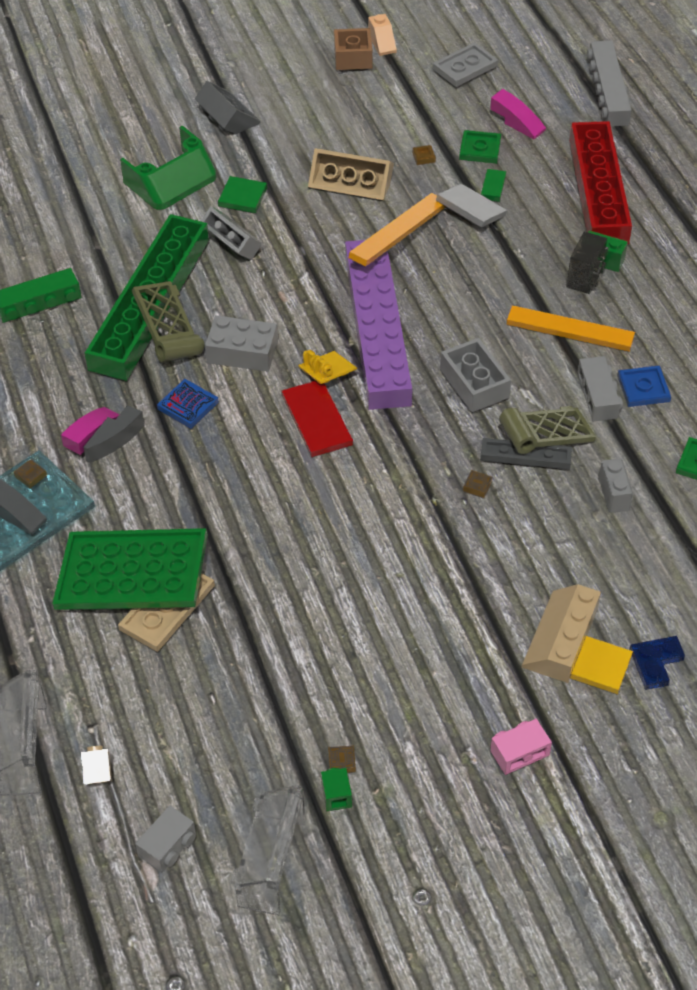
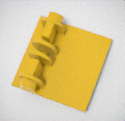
M306 350L303 352L304 363L298 365L300 369L320 384L328 383L332 379L357 370L356 366L335 351L319 356L315 355V352L312 350Z

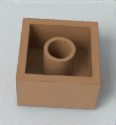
M370 28L334 29L336 70L372 69Z

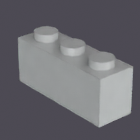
M211 206L201 222L207 223L208 230L235 252L252 260L262 245L258 239L225 213Z
M605 356L579 359L577 374L592 422L618 419L619 410L623 408L621 396L617 395V383L615 380H612L611 365L607 364Z

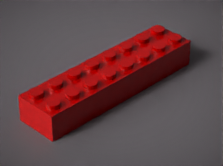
M610 121L572 122L569 142L587 233L588 231H593L628 241L629 244L632 223Z

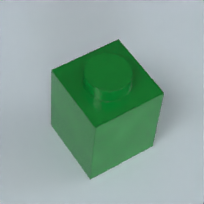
M330 768L322 771L321 786L326 812L352 808V793L347 768Z

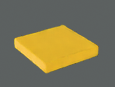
M586 636L570 679L618 694L633 651Z

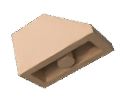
M386 14L368 17L371 41L379 56L397 53L392 25Z

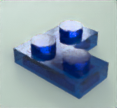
M677 636L631 644L629 649L633 651L632 658L645 690L669 686L670 679L664 665L684 661L685 658Z

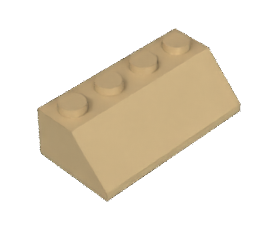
M315 148L308 187L384 200L391 183L394 163L388 160Z
M579 584L554 590L526 654L522 668L569 683L582 645L598 610L601 591Z

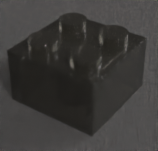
M583 232L570 257L566 288L590 294L593 287L598 286L599 275L604 274L607 262H604L609 251V247H606L607 238Z

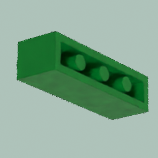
M68 268L1 289L0 318L2 323L82 298L79 282L72 269Z

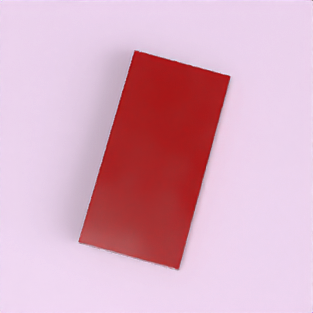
M317 381L281 390L285 404L311 457L353 445V439L324 383L320 384Z

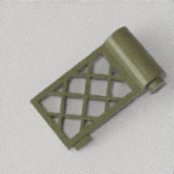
M171 281L133 287L132 293L154 340L155 353L160 362L202 354L204 341L199 335L194 334L179 301L180 293L176 285H172ZM167 289L170 295L169 299L159 294L158 291ZM145 292L153 297L149 302L142 298L140 293ZM154 298L166 304L164 309L152 303ZM168 305L176 309L177 316L166 311ZM149 308L160 314L158 319L150 316ZM162 316L174 321L171 327L160 321ZM178 323L183 326L186 332L174 329L175 324ZM157 326L168 331V334L159 336L156 330Z
M572 406L532 412H520L517 408H507L499 416L501 425L520 454L529 453L535 447L594 442L596 439V435L579 409ZM566 416H574L577 422L567 418ZM546 418H553L555 420H558L559 422L555 423ZM530 419L535 420V421L539 422V424L536 425V424L530 422L529 420H530ZM561 423L571 426L573 429L570 430L562 426ZM542 424H543V425L548 426V427H550V428H552V429H554V430H553V431H549V430H547V429H545V428H543V427H541V426H542ZM577 429V430H579V431H582V432H584L586 435H581V434L575 432V430ZM556 431H559L567 436L562 437L556 434ZM537 433H540L548 438L540 439Z

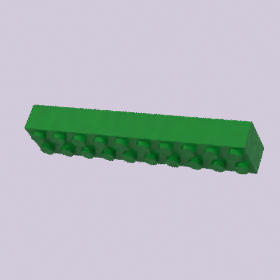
M173 214L168 216L85 351L88 371L125 381L128 380L152 339L132 289L133 287L171 281L172 285H176L178 291H180L209 242L206 222ZM167 289L158 291L159 294L169 299L170 295ZM145 292L140 293L142 298L149 302L151 301L153 296ZM156 298L152 302L162 309L166 305ZM149 308L150 316L158 319L160 314Z

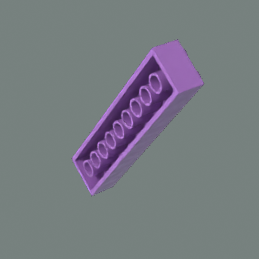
M365 240L346 241L345 261L368 410L412 406V384L388 251L369 265L363 266L348 257L349 252Z

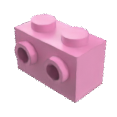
M536 718L529 722H521L516 728L509 731L498 732L491 740L490 751L503 773L507 775L549 756L552 742Z

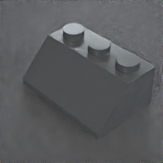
M209 81L205 82L195 97V100L200 104L199 108L209 113L208 117L214 122L219 123L218 127L226 133L230 131L238 134L261 122L230 91Z

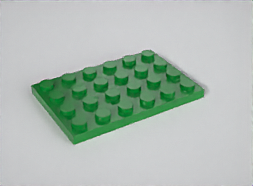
M206 528L70 532L53 598L54 610L196 607L208 536Z

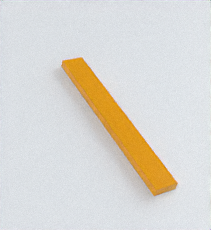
M430 193L351 250L348 258L363 266L369 265L446 208V206L436 201L437 195Z

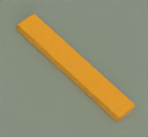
M513 305L506 324L629 352L635 335L633 331Z

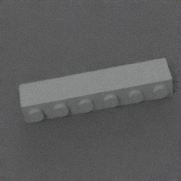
M591 41L590 49H587V60H590V72H593L592 80L593 83H596L595 92L596 95H599L598 104L599 107H602V119L610 121L611 126H627L630 123L631 107L613 41Z

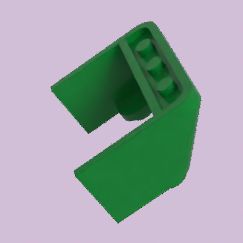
M183 125L179 129L181 148L184 154L156 168L153 164L144 162L134 167L125 158L120 159L123 183L156 210L166 209L216 180L215 167L202 141Z

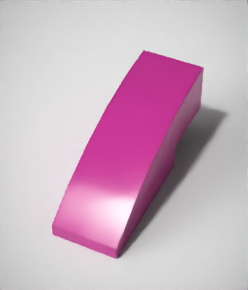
M502 89L491 97L490 110L505 117L504 124L532 139H536L546 131V127L533 111L513 94Z
M106 407L87 413L61 434L63 446L82 455L84 446L107 417L116 420L120 414Z

